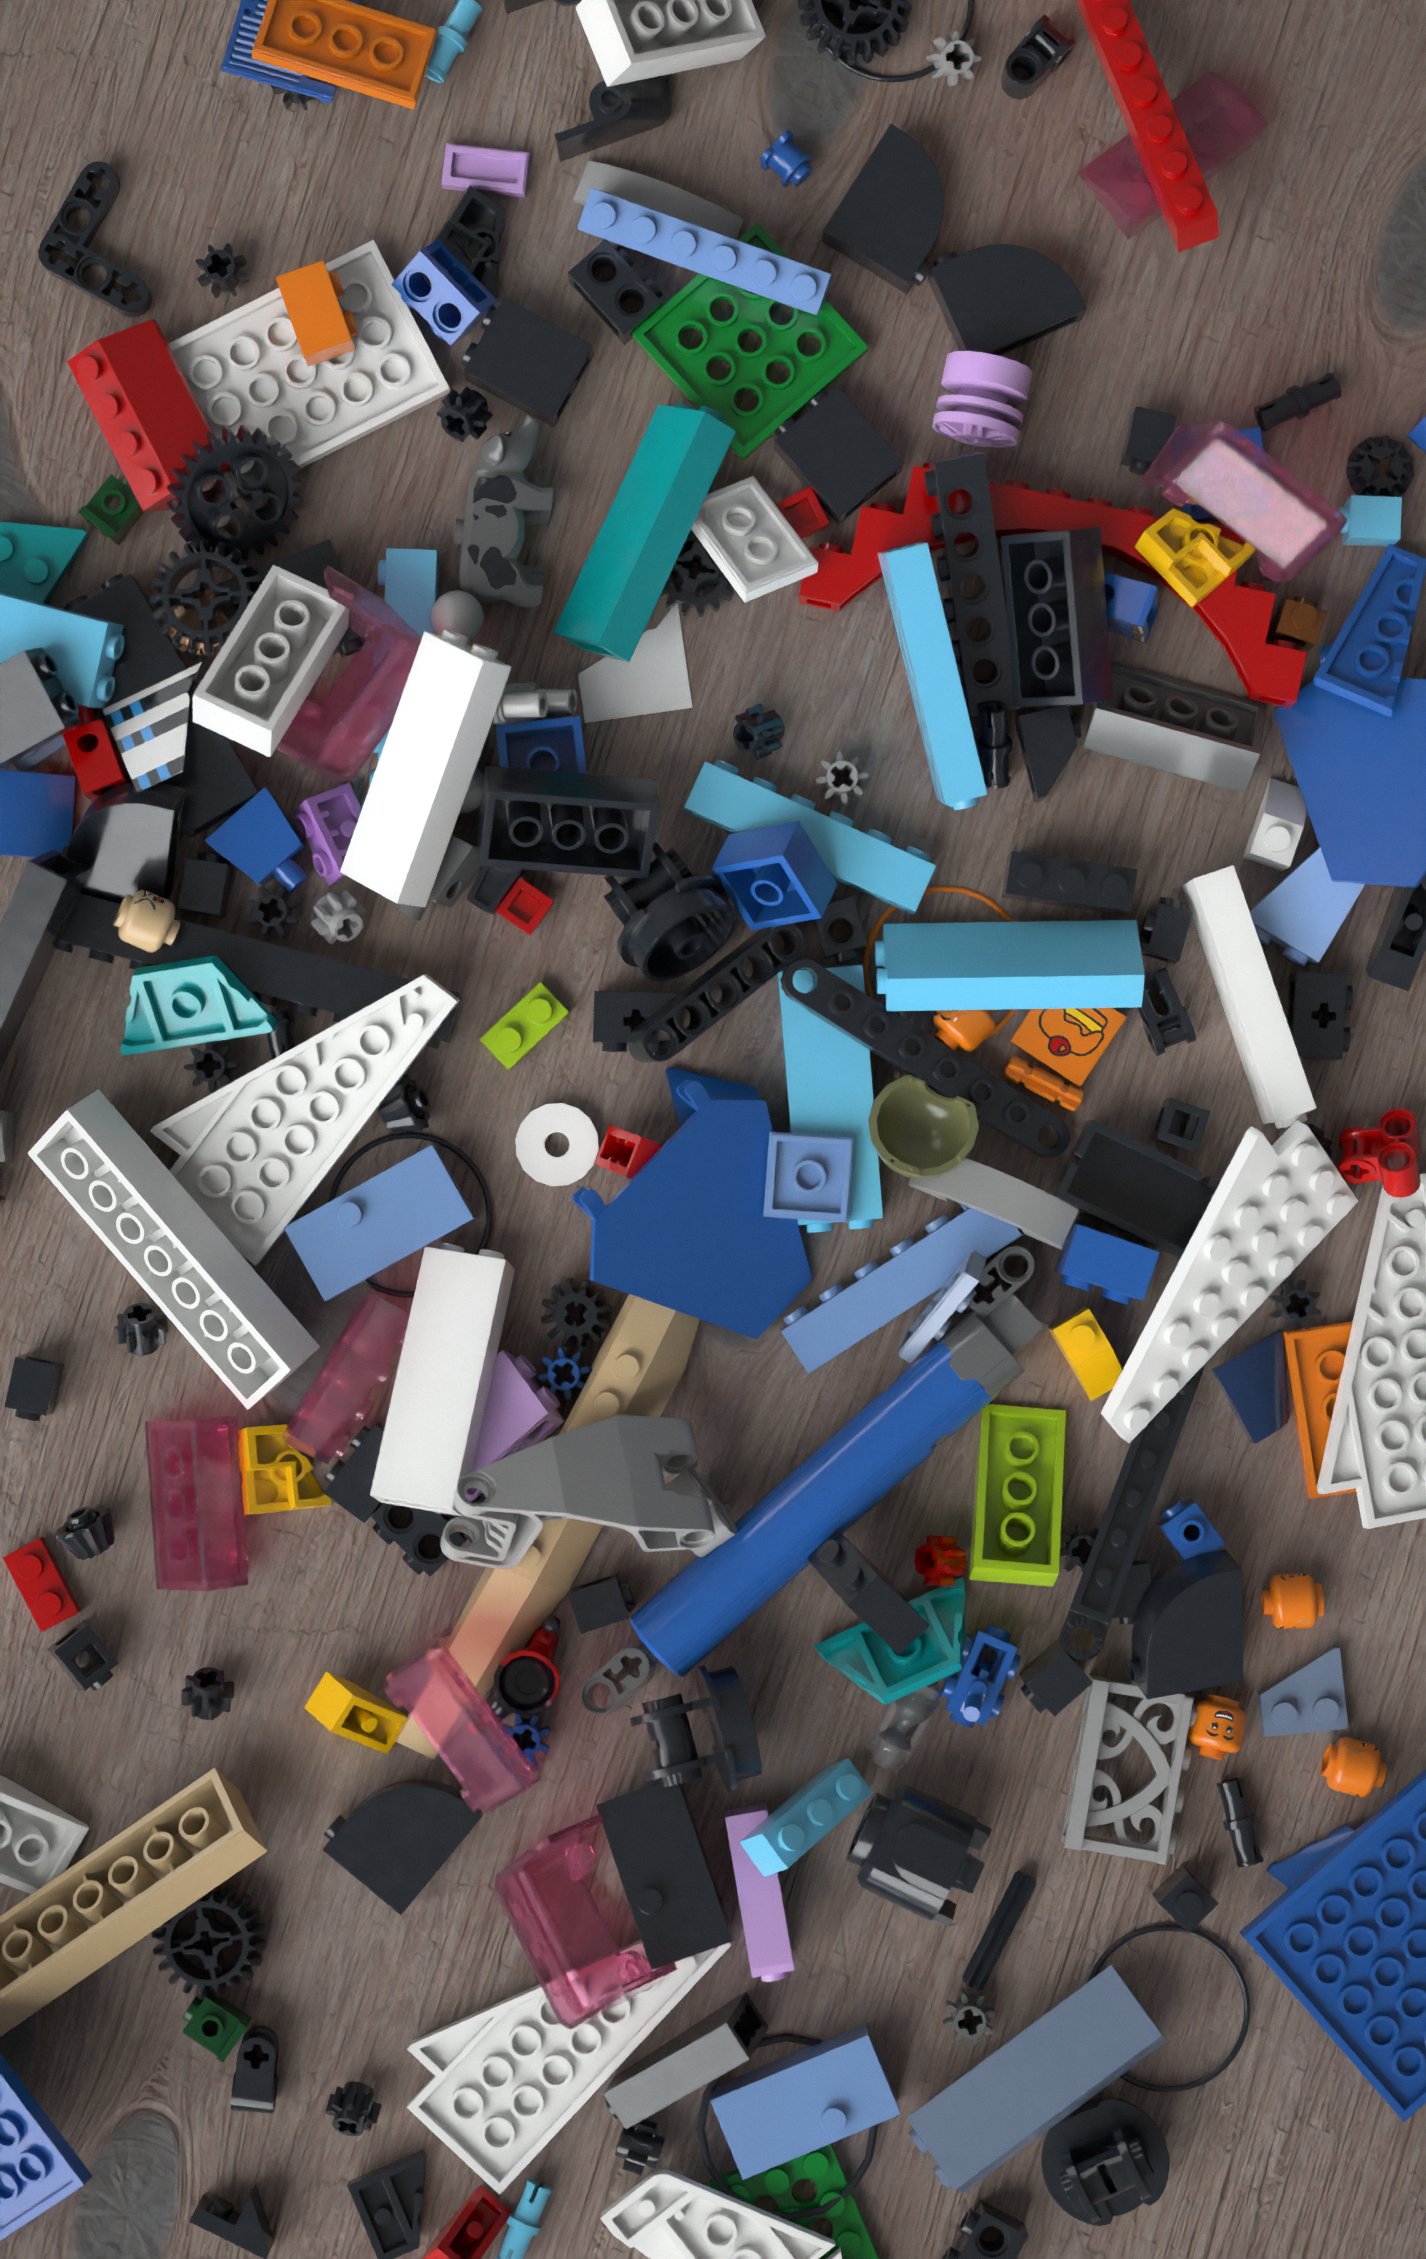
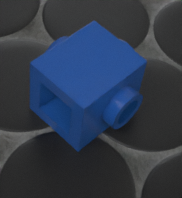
M1178 1499L1161 1511L1163 1519L1156 1524L1183 1562L1201 1554L1217 1551L1225 1545V1542L1193 1500L1189 1499L1184 1503L1182 1499ZM1192 1524V1532L1184 1536L1185 1527Z

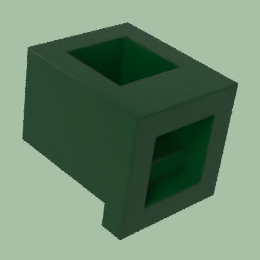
M110 474L87 505L82 506L78 512L87 522L115 544L119 545L145 511L142 510L125 475L119 481ZM114 497L121 498V505L118 509H108L107 506Z
M210 1989L204 2000L196 1996L182 2016V2019L188 2022L182 2033L217 2056L216 2059L223 2063L249 2025L252 2017L224 1998L217 1997ZM207 2020L215 2021L219 2027L218 2032L214 2033L206 2028L204 2022Z

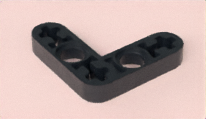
M101 161L92 162L81 171L44 236L38 250L39 259L51 275L125 316L139 317L147 312L152 302V295L146 283L140 277L88 249L120 191V180L114 169ZM103 174H106L105 178L109 187L107 189L100 187L96 191L93 199L99 206L95 208L89 201L80 197L84 194L90 199L95 189L90 182L93 177L100 179ZM76 209H85L91 216L90 223L82 230L72 229L68 225L69 215ZM64 246L67 256L77 262L75 272L71 265L62 260H58L53 265L54 260L49 254L52 249L60 251ZM93 265H99L106 269L107 276L105 281L95 287L87 285L84 281L85 271ZM117 275L120 276L117 283L123 289L132 292L135 287H138L137 292L141 297L138 303L131 301L128 306L125 305L126 300L123 295L113 289ZM111 291V296H106Z

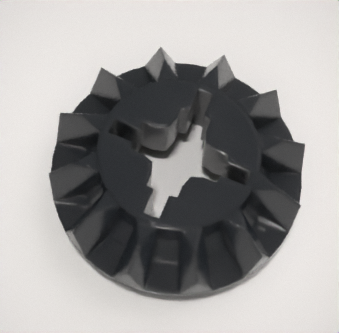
M1388 435L1369 437L1358 444L1348 458L1346 467L1348 482L1357 495L1400 497L1407 491L1415 475L1413 472V456L1409 455L1404 447V443L1397 442ZM1390 456L1392 460L1389 462L1390 465L1387 470L1391 476L1388 478L1382 475L1373 482H1370L1369 479L1373 476L1372 472L1375 469L1371 460L1374 459L1380 463L1383 459H1387Z

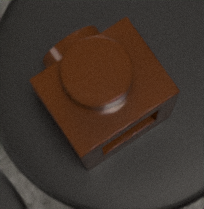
M1294 596L1293 600L1282 598L1269 639L1289 641L1297 644V648L1309 652L1318 642L1327 611L1318 609V603L1309 598Z

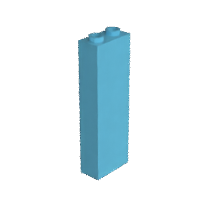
M918 542L879 552L878 558L936 798L943 804L953 807L954 810L978 805L977 797L987 795V790L928 543Z
M0 592V664L24 650L42 647L44 652L49 654L55 661L58 668L57 677L64 690L72 695L77 704L87 707L105 708L106 701L110 700L114 692L115 679L112 674L115 661L119 659L124 648V636L121 635L123 625Z
M1136 920L883 924V941H875V966H883V969H877V994H885L886 1011L1142 1007L1145 973Z
M863 965L825 968L865 993ZM797 970L793 975L794 987L799 992H809L814 985L813 975L806 970ZM779 972L777 976L790 1133L854 1138L849 1229L874 1228V1219L883 1218L878 1153L873 1148L868 1124L874 1101L870 1050L810 1013L803 1006L790 1000L781 988L780 978L782 977V972ZM797 1219L798 1225H807V1233L832 1231L831 1221Z

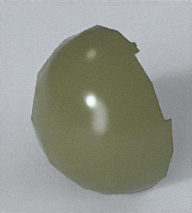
M905 1075L886 1085L873 1101L868 1119L873 1148L889 1168L910 1178H936L956 1169L974 1147L979 1129L976 1107L972 1102L959 1096L948 1098L939 1095L928 1087L926 1081L913 1075Z

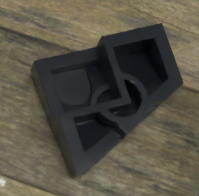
M469 186L463 191L434 241L439 239L497 299L499 289H497L498 266L502 256L500 240L501 230L504 228L505 209L472 186Z

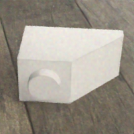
M1273 778L1269 779L1242 858L1279 871L1290 867L1304 828L1307 813L1299 787Z

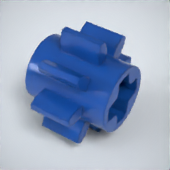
M559 1347L557 1352L558 1359L555 1361L549 1357H543L542 1360L549 1366L547 1373L540 1374L538 1379H549L552 1384L549 1390L553 1394L557 1389L564 1390V1396L569 1400L572 1394V1387L576 1385L579 1389H583L585 1383L579 1380L580 1376L591 1371V1367H580L577 1362L581 1356L580 1351H577L571 1358L565 1356L563 1347ZM567 1362L571 1363L574 1366L571 1373L576 1377L575 1380L571 1382L566 1379L562 1384L558 1383L555 1380L558 1373L553 1369L554 1366L558 1364L563 1367Z
M539 1713L532 1715L531 1720L523 1719L522 1715L515 1714L516 1723L513 1727L509 1724H502L501 1730L503 1733L508 1734L509 1738L504 1740L499 1747L502 1750L511 1749L514 1753L512 1763L515 1764L519 1757H528L529 1762L533 1765L536 1761L535 1752L537 1750L542 1752L549 1751L550 1746L541 1741V1739L550 1733L551 1728L550 1726L540 1728L537 1724ZM525 1729H529L533 1732L531 1739L536 1743L528 1742L525 1747H522L518 1744L519 1736L514 1733L522 1734Z

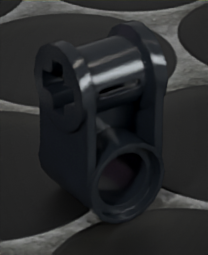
M1046 14L1032 26L1022 42L1006 60L1001 75V86L1003 91L1013 99L1021 100L1031 96L1045 79L1063 64L1077 45V41L1073 38L1068 40L1049 24L1050 18ZM1024 68L1031 74V78L1019 80L1013 75L1012 70Z
M255 2026L249 2029L243 2036L237 2054L236 2071L231 2093V2110L274 2113L278 2086L279 2038L269 2027ZM254 2044L262 2045L263 2057L255 2056Z

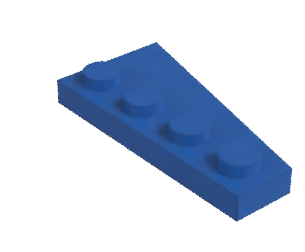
M1388 545L1314 678L1315 686L1390 718L1392 717L1426 574L1425 558L1394 545Z

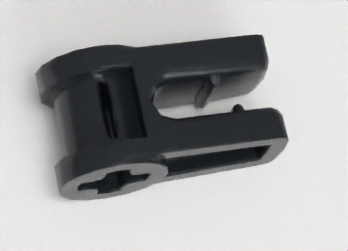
M482 866L468 895L469 902L479 909L494 915L496 909L519 877H522L527 869Z
M1166 967L1155 971L1153 974V980L1158 989L1157 996L1161 997L1166 1014L1160 1015L1156 1011L1149 995L1150 989L1146 988L1145 983L1142 1007H1137L1143 1021L1145 1034L1156 1056L1164 1054L1165 1048L1182 1041H1186L1188 1044L1196 1041V1034L1190 1017L1181 1004ZM1175 1027L1178 1028L1166 1034H1162L1163 1032L1173 1029Z

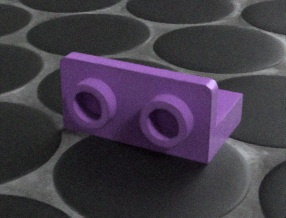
M350 783L307 798L294 810L296 829L300 836L307 840L313 852L314 867L318 874L325 878L329 886L338 883L343 877L347 876L341 873L340 870L362 810Z

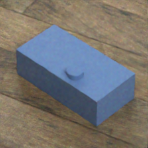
M430 1145L285 1226L284 1229L326 1302L477 1218L437 1146Z
M866 2023L824 2040L818 2045L810 2046L717 2085L714 2091L710 2093L711 2104L743 2180L901 2114L897 2097Z

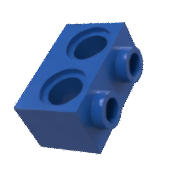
M439 239L420 250L391 284L400 293L402 300L409 307L416 309L430 324L432 331L439 338L444 339L450 346L468 335L497 302L494 296ZM423 273L430 279L431 286L425 281ZM453 305L459 309L461 317L456 314Z

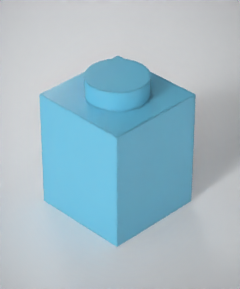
M1351 495L1344 503V507H1339L1337 511L1336 530L1337 533H1343L1342 545L1388 547L1389 544L1395 545L1401 539L1402 497Z

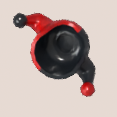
M547 1616L543 1620V1627L536 1631L526 1648L509 1653L499 1663L494 1673V1691L482 1702L478 1715L472 1716L469 1722L472 1731L476 1733L483 1732L487 1725L500 1723L512 1713L519 1716L540 1713L554 1703L560 1691L561 1678L557 1664L553 1661L558 1644L557 1631L560 1629V1620L556 1616Z

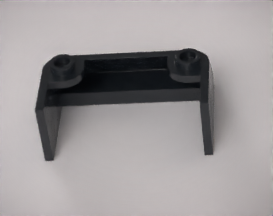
M503 0V4L508 14L545 0ZM582 0L553 1L560 5L571 6L580 3ZM664 76L607 87L605 80L598 83L592 89L589 96V107L594 120L555 134L557 154L560 162L663 125L669 119L672 112V99Z

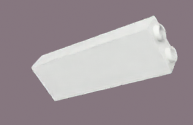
M444 629L442 635L428 632L423 634L340 870L341 873L397 904L426 907L511 670V666L496 659L497 651L479 644H473L470 647L466 645L468 637Z
M1232 865L1194 878L1183 885L1182 888L1190 912H1193L1192 917L1262 1123H1275L1278 1129L1289 1127L1296 1120L1300 1122L1307 1121L1305 1112L1317 1108L1235 867Z
M440 1243L438 1249L424 1248L370 1495L382 1503L462 1516L455 1507L454 1494L460 1479L472 1473L515 1269L504 1259V1254L482 1249L479 1251V1255L463 1253L464 1248L460 1246ZM468 1489L463 1491V1495L465 1498L467 1496Z

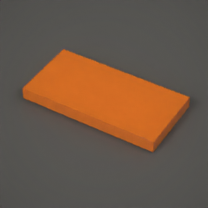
M268 0L252 49V59L415 110L437 40L438 29L348 0Z
M1353 1321L1314 1326L1308 1329L1301 1328L1282 1331L1307 1498L1309 1499L1356 1492V1488L1327 1494H1319L1317 1491Z

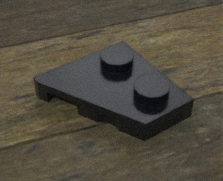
M424 2150L350 2180L347 2184L377 2259H394L418 2249L420 2246L426 2165Z

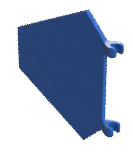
M1323 645L1321 648L1320 666L1332 645ZM1400 679L1391 718L1315 686L1314 680L1298 692L1297 701L1291 708L1279 707L1273 714L1331 880L1343 883L1418 887L1426 876V679Z
M685 1079L678 1085L676 1092L695 1110V1113L606 1205L599 1194L591 1188L581 1187L572 1196L573 1202L592 1219L590 1280L757 1339L812 1280L797 1219L763 1217L769 1132H774L766 1101L710 1099L707 1091L699 1081Z

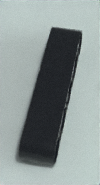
M793 924L758 930L639 1024L630 1033L628 1038L630 1054L637 1061L643 1063L664 1062L674 1057L787 967L788 964L797 959L803 952L805 945L802 931ZM777 933L784 940V948L781 953L774 946V939ZM746 958L753 965V972L750 978L743 972V962ZM715 982L722 990L721 1000L718 1003L711 996V989ZM683 1007L690 1014V1023L686 1029L679 1021V1014ZM652 1032L659 1040L658 1049L654 1054L647 1046L648 1037Z

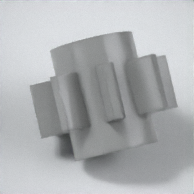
M958 31L950 33L949 43H946L941 37L935 38L933 42L938 49L935 54L926 57L927 61L934 63L936 69L932 74V78L935 79L942 75L947 76L948 86L957 84L958 74L966 80L972 79L974 76L969 68L973 63L981 61V57L973 55L971 49L975 39L973 38L965 42L960 41ZM952 51L955 56H959L961 59L960 64L955 66L953 62L946 61V54Z
M837 752L836 762L832 765L826 761H821L820 766L827 774L826 777L817 778L815 784L819 786L826 785L828 791L824 797L825 801H828L834 795L840 797L842 806H846L849 794L853 793L858 797H862L863 791L856 784L857 781L866 780L868 773L857 772L855 767L858 764L859 757L853 758L851 762L843 761V755L841 752ZM844 770L850 773L848 781L851 786L848 787L842 784L839 788L833 785L835 777L832 772L835 771L841 774Z
M347 890L341 896L329 892L314 906L317 919L313 920L311 925L330 944H333L337 939L342 942H349L364 927L360 916L366 913V909Z

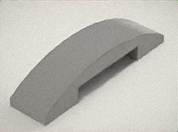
M594 161L587 162L573 199L574 202L585 206L590 188H595L734 239H738L744 224V219L683 189L630 170Z
M964 1158L956 1169L940 1177L911 1178L908 1183L909 1186L944 1201L951 1199L1023 1230L1025 1235L1063 1250L1080 1213L1077 1208L1037 1187L967 1158Z

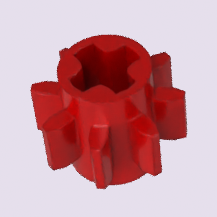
M927 1535V1544L916 1548L914 1557L915 1571L925 1576V1585L954 1586V1577L965 1573L966 1552L959 1546H955L956 1537Z

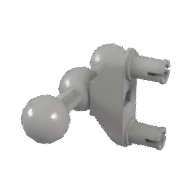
M454 590L445 593L435 602L430 618L433 630L438 635H442L444 629L457 632L468 637L466 645L471 647L470 641L482 630L485 616L482 605L474 596L465 591ZM506 682L491 724L529 722L539 717H545L546 714H574L577 709L576 691L574 689H541L534 682ZM477 767L473 773L459 814L470 813L481 804L484 774Z

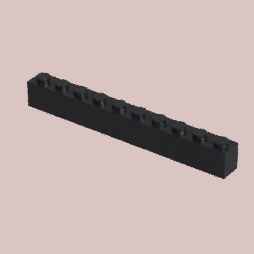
M80 894L56 947L57 950L68 953L73 952L74 946L89 949L88 958L113 964L115 956L131 960L129 968L134 970L141 967L216 955L250 992H253V995L260 1003L276 1006L277 999L292 1002V1011L313 1017L317 1016L319 1009L334 1013L332 1021L336 1023L413 981L175 919L181 922L173 943L168 945L163 942L156 952L150 953L120 939L118 934L119 927L114 926L113 923L121 904ZM448 990L460 1001L425 1046L438 1049L440 1041L450 1044L463 997L461 993Z

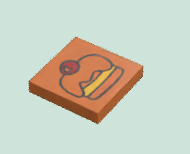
M1114 1008L1030 1009L1009 1041L1075 1086L1081 1087L1127 1017Z

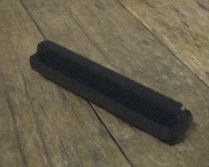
M1022 1871L1015 1872L962 1976L963 1982L969 1987L981 1991L986 1985L1036 1887V1880L1031 1875Z

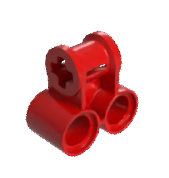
M1400 1108L1392 1109L1384 1113L1379 1119V1127H1353L1340 1133L1338 1145L1342 1150V1160L1338 1163L1337 1170L1346 1182L1360 1184L1368 1181H1382L1383 1188L1387 1194L1399 1198L1408 1197L1419 1189L1421 1179L1417 1157L1420 1155L1422 1147L1416 1117L1411 1111ZM1355 1139L1357 1140V1146L1353 1143Z

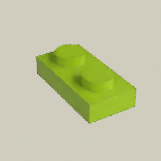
M540 982L479 1040L510 1070L570 1012Z

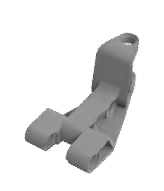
M615 1415L611 1418L553 1436L465 1475L457 1484L454 1494L455 1507L463 1516L454 1518L446 1524L440 1541L442 1552L448 1558L458 1562L495 1569H511L518 1566L543 1529L542 1521L557 1519H577L627 1530L633 1534L645 1552L687 1550L707 1546L716 1537L708 1500L702 1496L677 1495V1491H667L663 1476L678 1475L688 1468L693 1470L699 1465L692 1424L689 1420L683 1418ZM468 1488H477L485 1494L486 1499L483 1503H471L464 1497L463 1491ZM454 1532H464L469 1535L472 1544L468 1547H458L451 1542L449 1535Z

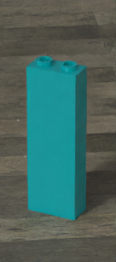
M680 402L675 407L658 404L553 631L554 634L584 651L630 662L736 432L722 423L724 418L722 414L706 406H701L699 410H696Z

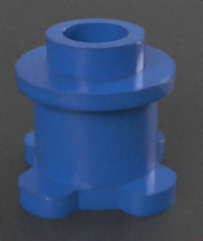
M790 130L785 131L763 153L760 160L762 161L761 167L765 171L771 167L782 178L781 184L784 187L792 183L797 187L813 171V167L810 165L813 156L810 153L804 154L794 144L792 139L794 134Z

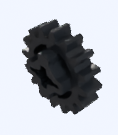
M690 530L683 546L693 544V547L688 552L678 556L670 573L672 576L678 577L682 584V591L679 593L675 590L668 579L660 596L665 594L669 596L666 602L668 609H671L677 603L680 604L682 616H686L691 607L696 608L699 617H703L705 606L710 605L715 612L720 610L718 601L720 597L731 601L733 594L727 587L732 585L720 568L712 563L707 550L693 531ZM694 562L701 563V569L706 574L699 573L696 579L689 578V570L685 569V567L692 568ZM709 585L717 587L711 593L697 597L698 592Z

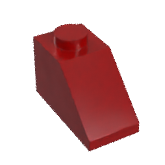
M482 2185L478 2186L437 2234L421 2259H481L508 2220L510 2213L513 2212Z

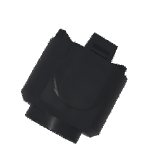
M904 1785L896 1788L890 1798L880 1793H875L854 1835L847 1854V1860L859 1866L857 1878L862 1888L929 1921L936 1920L950 1926L954 1920L957 1904L946 1899L951 1887L973 1893L985 1863L968 1854L967 1850L969 1846L981 1850L989 1838L992 1829L978 1822L977 1817L911 1786Z

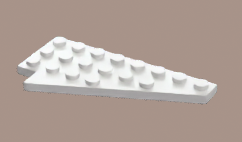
M425 974L153 1126L150 1132L181 1155L170 1169L171 1174L197 1202L237 1251L257 1266L285 1231L284 1227L289 1225L460 999L428 974Z
M1296 1120L1272 1146L1264 1134L1252 1126L1243 1137L1101 1411V1414L1115 1432L1126 1442L1130 1443L1147 1426L1161 1409L1357 1204V1198L1307 1125Z
M1426 1173L1420 1174L1421 1184L1419 1189L1408 1197H1393L1387 1194L1382 1185L1317 1484L1319 1494L1356 1488L1362 1526L1366 1529L1426 1518Z
M639 1940L412 2040L407 2050L431 2071L434 2076L408 2103L407 2108L500 2195L729 1949L731 1942L651 1970L642 1941Z

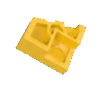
M1174 508L1147 528L1135 545L1140 554L1191 608L1227 579L1257 550V547L1252 542L1246 540L1244 545L1220 536V528L1209 523H1197L1190 515Z
M287 1424L247 1427L236 1431L244 1515L332 1505L331 1498L324 1494L311 1472L313 1467L309 1460L298 1451L296 1439Z

